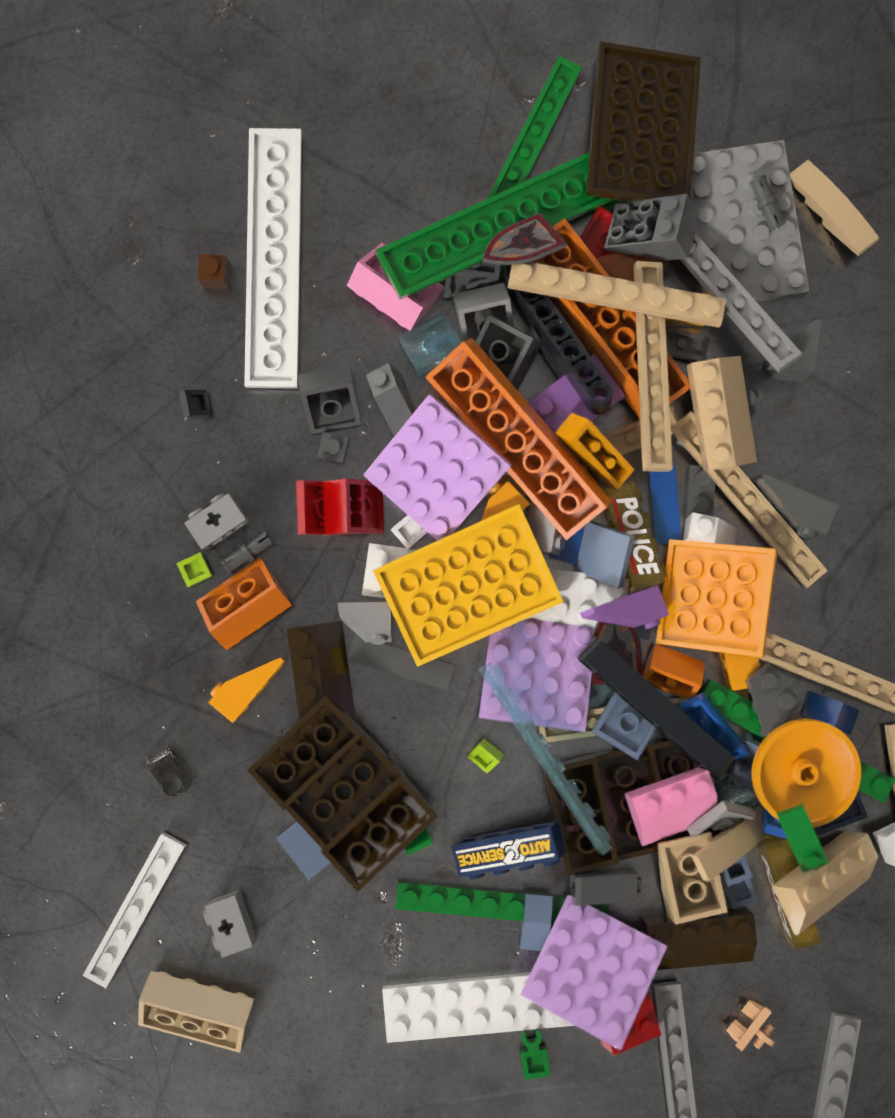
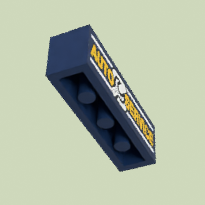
M558 821L463 838L451 846L459 878L469 876V879L481 878L485 873L493 872L494 875H501L509 872V869L517 867L518 871H525L540 863H543L544 867L558 864L559 860L566 853Z

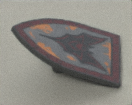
M538 213L506 227L494 236L485 249L483 261L499 265L523 264L565 248L567 243L544 216Z
M598 621L593 630L591 640L596 637L603 641L643 676L641 642L636 628ZM592 673L591 686L606 685Z

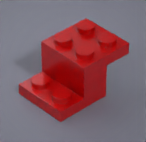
M345 478L330 481H296L298 535L384 534L383 492L369 480Z

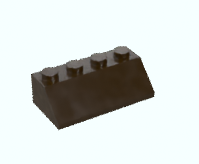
M342 621L288 628L287 636L299 720L327 695L356 722Z
M747 907L728 908L726 913L675 924L671 921L667 914L642 917L643 934L667 946L657 970L751 962L754 959L757 945L755 916Z

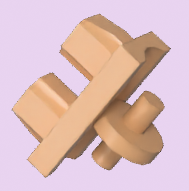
M750 999L742 1009V1012L753 1020L750 1026L746 1028L735 1018L726 1030L737 1042L735 1046L743 1051L755 1034L758 1037L753 1045L757 1049H760L764 1043L771 1047L774 1045L775 1041L770 1035L775 1027L768 1023L763 1030L760 1029L772 1013V1010L767 1005L763 1007Z

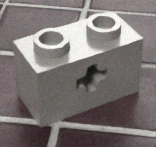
M221 493L210 501L212 505L204 510L199 508L193 511L188 516L189 520L184 523L202 550H209L250 522L235 498L230 494L224 495ZM213 515L221 516L218 519L220 523L218 526L211 524L214 521Z
M240 890L209 900L204 906L203 915L206 924L212 927L214 933L212 935V942L215 950L220 951L222 958L253 947L257 939ZM225 920L227 921V923H233L231 929L229 925L224 926L223 923Z

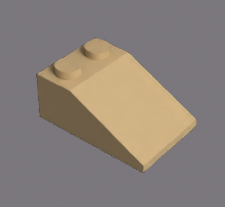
M710 831L700 833L696 837L686 836L658 843L661 890L667 917L675 924L727 912L720 874L710 881H703L691 856L707 845L706 842L712 838Z

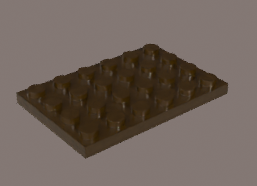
M600 41L597 51L585 195L628 202L688 194L691 199L701 57Z

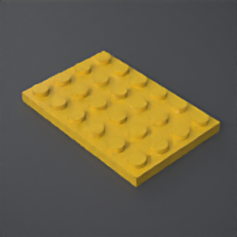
M520 504L373 570L417 667L563 602Z

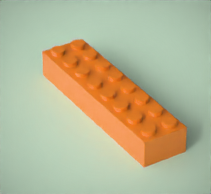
M566 219L554 225L553 228L567 243V247L531 261L533 263L610 277ZM549 296L590 355L595 353L626 394L624 397L625 401L640 419L636 312ZM667 352L670 405L690 389L688 378Z
M473 338L463 341L426 376V379L465 424L512 464L507 472L566 540L607 508L612 499Z

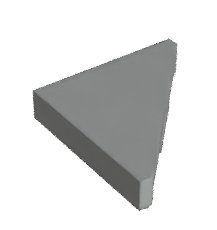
M722 801L688 826L687 830L690 836L696 837L707 828L712 827L714 831L734 825L733 820L740 818L753 820L756 815L750 807Z

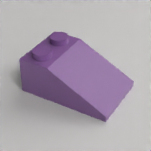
M594 353L591 355V358L613 389L612 407L623 399L626 394ZM565 375L529 402L554 433L571 413L587 418L591 422L600 416L588 410ZM587 375L580 376L583 379L591 378ZM595 396V397H594V398L597 399V400H604V399H605V398L602 397V396Z

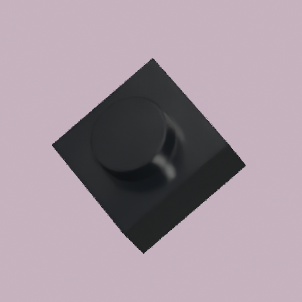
M207 389L183 390L179 392L184 418H201L212 415Z

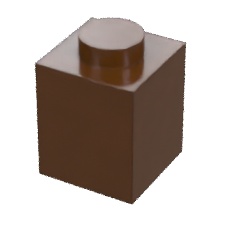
M199 254L197 280L203 288L229 289L231 263L226 255Z

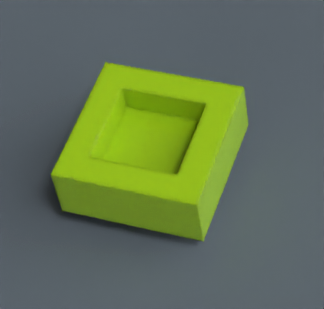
M202 552L176 563L187 587L194 586L213 577Z
M484 738L471 750L467 757L484 772L489 773L502 760L504 754Z

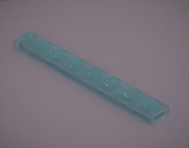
M490 662L479 668V672L597 852L603 855L612 848L608 843L611 840L609 834L602 825L600 827L596 825L592 819L596 816L587 802L584 804L577 796L580 791L573 780L567 781L562 772L565 770L563 764L557 756L552 758L547 748L550 745L542 733L537 735L532 725L535 722L526 710L521 711L517 704L520 701L517 694L511 687L507 689L502 682V679L505 677L497 665L492 666Z

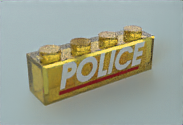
M634 481L622 484L618 490L613 487L604 489L612 499L607 508L604 509L609 527L635 536L625 579H630L628 588L630 594L665 583L666 569L662 562L659 563L656 554L659 551L658 544L654 537L651 538L648 529L651 527L647 512L643 513L641 506L643 497L639 487L636 488Z
M774 835L764 837L756 846L787 943L795 950L822 943L815 922L799 935L794 934L773 888L775 883L797 867L794 854L788 839Z

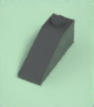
M387 363L366 376L373 396L395 436L415 412V408L402 373L390 363Z

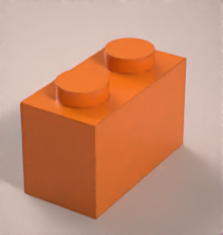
M656 643L646 659L643 677L654 687L688 700L694 697L702 686L705 662Z

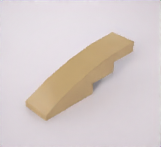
M809 160L790 173L791 185L805 196V204L823 218L822 225L857 256L879 241L878 235L862 214L834 183Z
M761 805L752 808L756 815L753 820L746 818L733 820L734 825L720 829L721 833L708 840L705 847L691 855L703 881H710L729 868L767 835L763 830V808Z

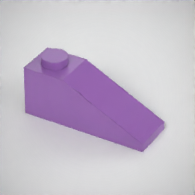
M658 585L580 613L584 619L632 628L645 625L646 629L661 624L660 618L669 615Z

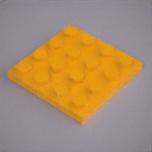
M669 539L662 597L669 615L660 618L661 624L658 625L656 643L764 658L778 550Z

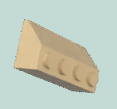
M741 356L716 358L687 365L703 471L757 462Z
M844 831L823 847L829 863L806 872H802L800 866H798L773 885L774 891L795 935H799L870 879L878 855L868 833Z
M150 971L139 999L138 1025L241 1053L254 999L241 992L231 993L224 991L221 987L215 985L205 986L198 984L193 979L186 978L183 980L172 977L167 972L161 971L157 973Z

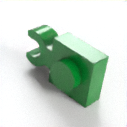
M535 1029L536 1037L534 1039H528L525 1030L521 1031L522 1042L527 1047L520 1049L524 1080L551 1076L546 1045L539 1046L542 1040L540 1029Z

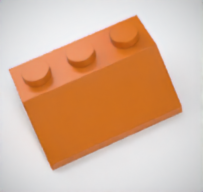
M261 557L196 601L209 633L225 650L239 643L242 639L292 606L285 591Z

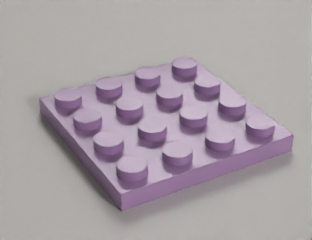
M429 394L363 476L433 538L440 540L455 532L512 464L436 397Z
M526 618L490 634L479 718L584 733L586 730L592 672L577 657L590 643L594 628Z
M568 894L520 995L621 1050L667 946L590 905H575L572 896Z

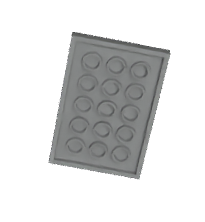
M784 140L694 153L691 200L699 211L695 233L756 302L807 294L809 286ZM761 175H766L773 196L776 195L778 198L777 205L786 222L780 228L776 226L775 230L772 231L769 230L762 210H758V200L749 183L756 177L759 180ZM701 285L702 293L709 294Z

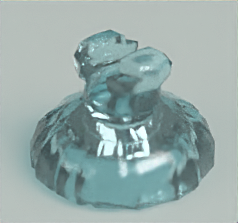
M730 775L726 776L725 779L713 782L715 792H718L720 795L717 805L722 801H727L752 808L759 802L753 787H738L735 783L736 781L729 779Z

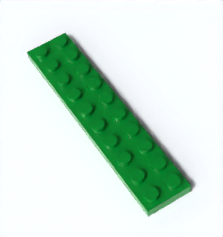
M589 152L376 249L375 254L399 300L483 262V255L489 242L500 231L512 224L541 213L553 227L563 219L571 221L613 201L614 199L585 195Z

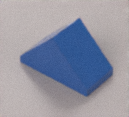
M809 691L800 716L826 722L840 731L851 735L860 710L843 702Z

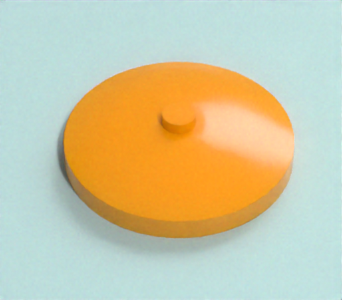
M815 719L793 720L774 729L758 747L752 764V784L761 805L773 817L778 819L776 813L803 804L813 827L827 824L843 814L853 802L861 781L860 759L853 743L836 727Z

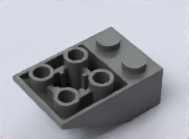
M688 194L615 204L604 249L664 261L689 258L699 211Z

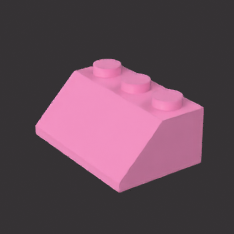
M380 243L357 262L347 286L355 291L358 296L365 298L376 306L379 311L386 313L397 321L399 325L411 331L424 318L445 287L438 282L399 300L375 254L376 249L385 246L384 243Z
M700 767L625 793L642 846L686 831L688 826L717 806V795L709 771Z

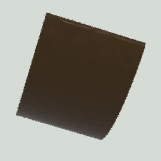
M327 695L247 770L283 811L286 809L321 847L322 850L320 852L357 892L438 817L425 798L393 760Z
M665 738L649 741L638 760L618 748L544 768L554 820L559 823L566 853L562 857L566 875L569 876L619 864L621 860L658 852V843L690 836L688 830L642 846L625 793L698 768L699 766L670 740ZM712 827L701 832L710 831L712 838L721 833L720 829L714 831Z

